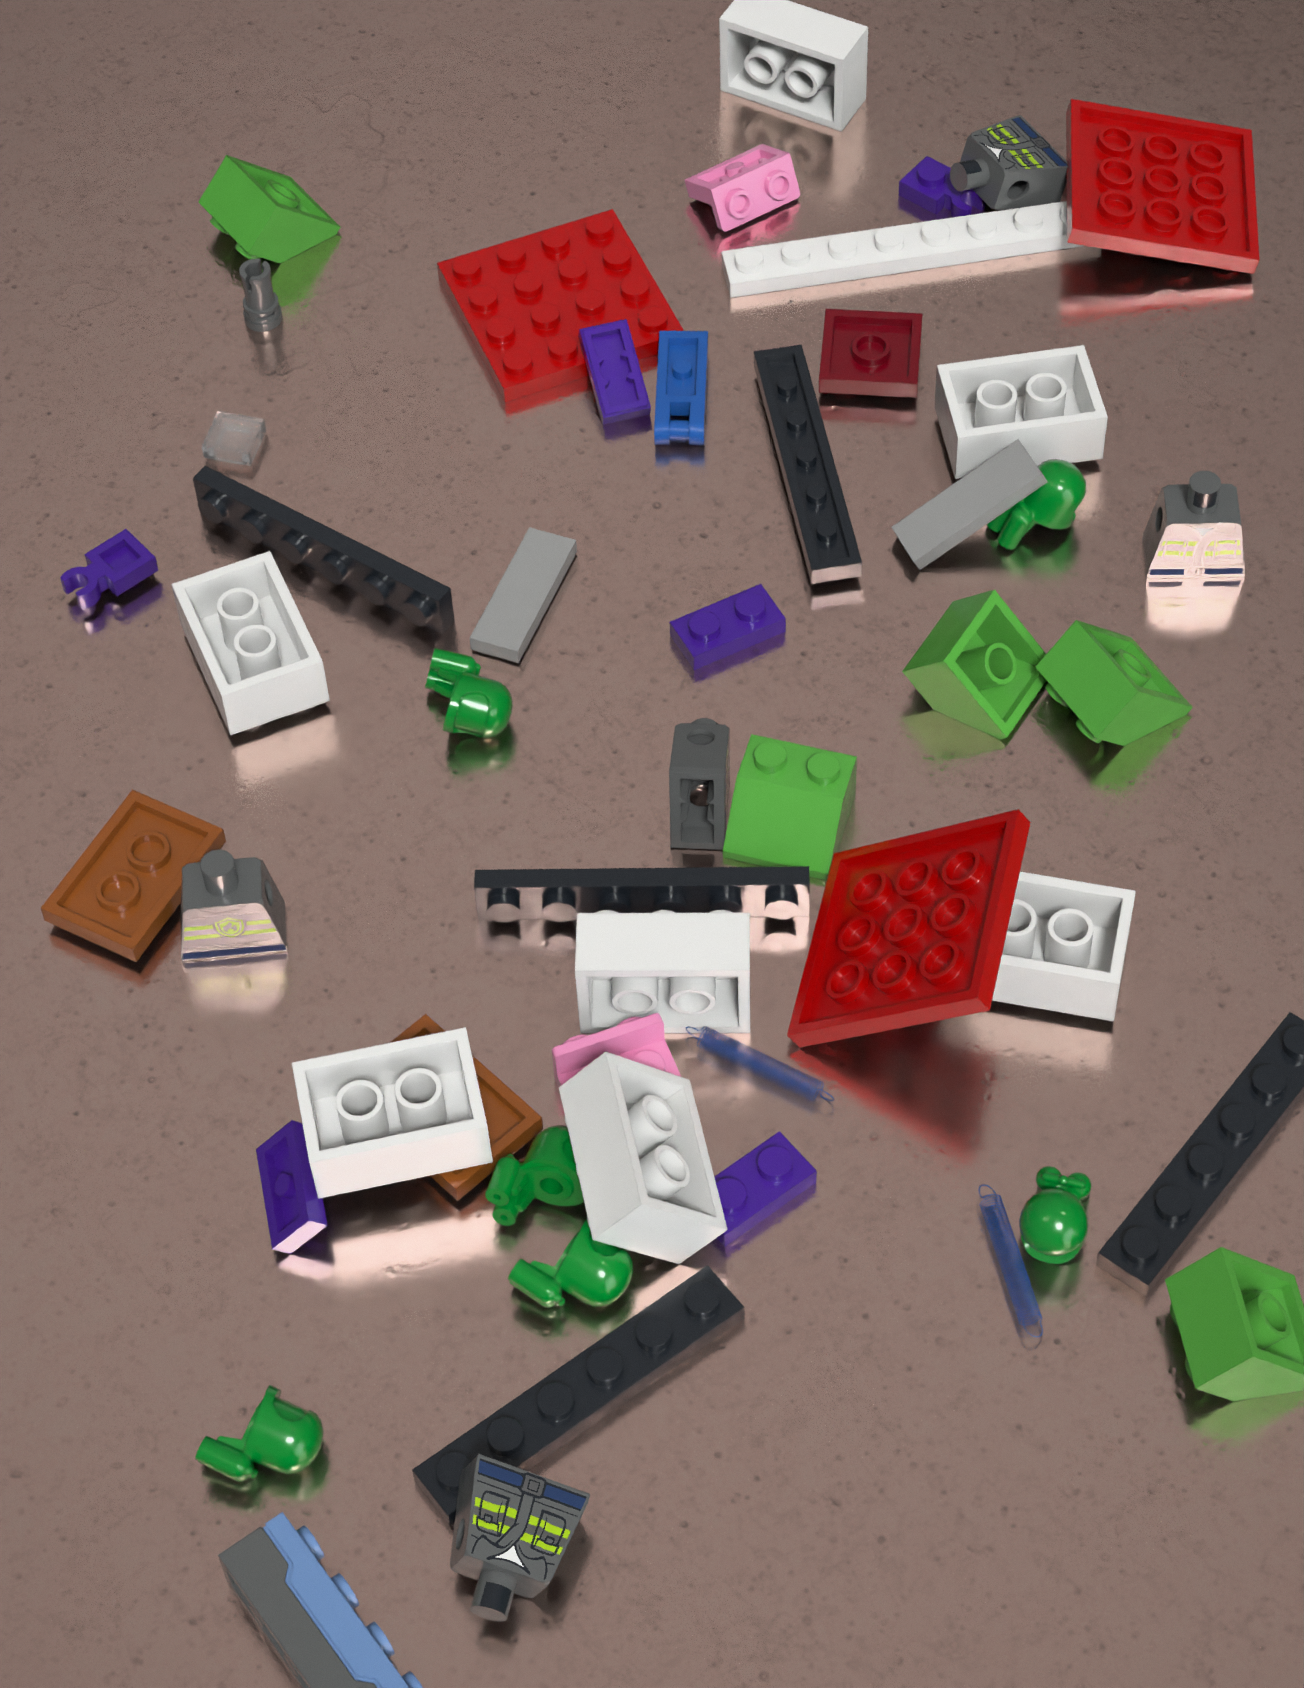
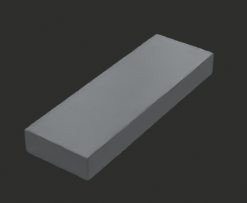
M1017 439L891 528L915 565L921 570L1048 481L1022 443Z
M529 527L470 636L471 650L516 663L520 662L577 553L576 540Z

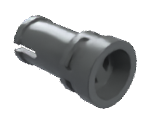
M261 259L247 260L239 268L245 294L243 299L244 321L251 330L258 332L270 331L276 328L282 321V310L278 302V296L273 292L270 265L267 261H264L261 269Z

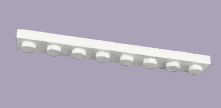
M1067 201L732 249L721 251L722 268L730 298L1082 247L1084 245L1067 243Z

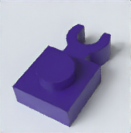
M926 156L899 181V196L935 215L943 208L950 210L952 217L971 215V206L981 211L985 208V202L973 189L957 191L950 180L951 168L929 156Z
M124 529L84 554L87 567L71 568L64 572L60 579L66 594L73 592L77 588L84 587L75 593L78 605L83 610L95 605L101 597V592L109 588L116 596H119L159 570L156 557L127 529Z

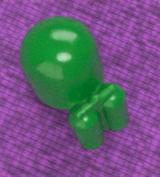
M1050 459L1037 466L1048 482L986 524L991 530L1000 533L997 541L1002 547L1010 550L1015 549L1022 537L1034 524H1040L1052 529H1066L1072 525L1076 518L1075 510L1086 494V480L1075 465L1065 460Z
M435 648L425 688L436 691L450 699L443 731L448 733H468L485 739L500 735L507 727L513 709L512 695L508 688L499 681L479 676L481 666L476 663L473 657Z
M554 1125L541 1131L531 1143L524 1162L520 1163L512 1154H508L497 1161L485 1196L490 1203L495 1205L492 1217L498 1224L503 1226L513 1225L519 1212H523L534 1198L557 1206H575L584 1202L567 1126Z
M1045 1166L1036 1175V1184L1040 1191L1032 1195L1025 1203L1021 1211L1019 1227L1024 1248L1032 1258L1043 1263L1058 1265L1072 1260L1079 1253L1087 1238L1088 1217L1081 1201L1089 1197L1091 1181L1087 1175L1080 1172L1072 1173L1066 1177L1062 1176L1057 1168Z
M586 1219L580 1231L572 1238L555 1266L535 1260L528 1263L521 1258L510 1272L508 1280L515 1288L546 1308L564 1305L565 1298L562 1297V1290L585 1304L593 1307H604L616 1302L626 1291L633 1274V1262L625 1249L593 1240Z
M269 1385L242 1439L219 1436L215 1440L205 1436L196 1453L195 1460L238 1482L257 1477L258 1471L254 1469L253 1462L288 1475L298 1473L310 1466L319 1453L324 1434L322 1421L314 1411H307L280 1398L281 1389Z

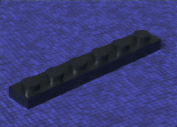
M802 344L754 351V368L811 584L862 576V560Z
M204 466L193 477L199 510L208 520L214 523L221 522L242 533L249 541L262 543L282 553L289 561L296 564L302 563L323 574L330 582L343 584L363 594L370 602L376 605H385L395 610L417 626H426L443 635L455 622L450 587L207 466Z
M809 866L475 870L474 892L478 920H494L498 922H510L516 919H549L551 921L563 922L577 919V913H596L603 910H611L618 913H653L659 910H669L675 913H709L715 910H727L733 913H750V917H771L783 920L792 917L809 916L810 878Z
M1289 1012L1101 1248L1097 1255V1266L1147 1297L1303 1097V1019Z
M708 1265L412 1469L414 1481L448 1525H452L455 1523L459 1480L462 1470L478 1454L529 1471L745 1319V1307Z

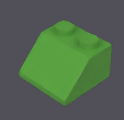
M228 155L225 156L199 200L201 206L212 216L211 224L221 232L232 236L237 242L235 245L236 250L248 259L264 258L281 264L335 236L341 228L290 176Z
M995 589L953 601L902 671L933 710L999 740L1009 736L1047 681L1036 669V665L1043 659L1046 653Z
M1075 620L1036 665V669L1048 681L1045 688L1050 696L1061 705L1070 707L1079 718L1076 721L1078 729L1096 743H1100L1103 740L1126 746L1186 716L1193 708L1132 637Z
M751 734L736 778L723 847V858L764 867L809 866V877L827 880L833 855L838 852L856 796L857 756Z
M1220 1247L1165 1279L1171 1300L1170 1314L1173 1322L1179 1329L1187 1357L1185 1359L1186 1371L1194 1383L1195 1389L1233 1402L1304 1390V1304L1295 1275Z

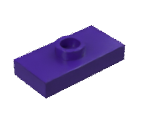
M627 319L579 329V340L602 424L650 415L651 405Z

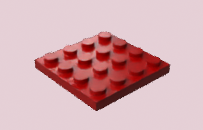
M1076 99L1070 100L1066 111V161L1068 165L1067 243L1254 274L1260 257L1252 130Z
M613 209L437 263L438 277L505 403L588 377L589 373L579 340V329L627 319L638 360L658 354L659 331H684Z
M1017 809L834 853L787 1036L801 1048L990 1011L1031 823L1025 815Z

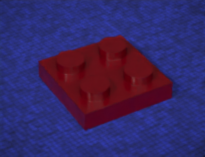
M826 309L819 372V393L917 398L923 313Z

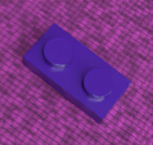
M762 584L669 622L670 636L693 670L786 632V618Z
M293 1120L256 1149L272 1249L292 1254L328 1226L323 1198L318 1199L309 1163L303 1124Z
M780 1131L714 1176L728 1229L718 1236L717 1239L726 1247L816 1183L817 1170Z

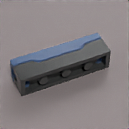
M281 1512L266 1522V1526L263 1528L260 1526L218 1555L227 1582L301 1688H423L411 1671L401 1676L389 1660L395 1652L388 1638L374 1621L365 1627L353 1610L359 1606L356 1595L340 1573L331 1578L318 1562L325 1557L313 1534L305 1525L295 1530L285 1514Z

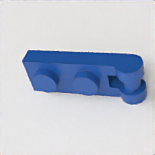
M659 331L654 421L655 445H670V440H689V445H705L708 331ZM671 415L690 416L689 420H671Z

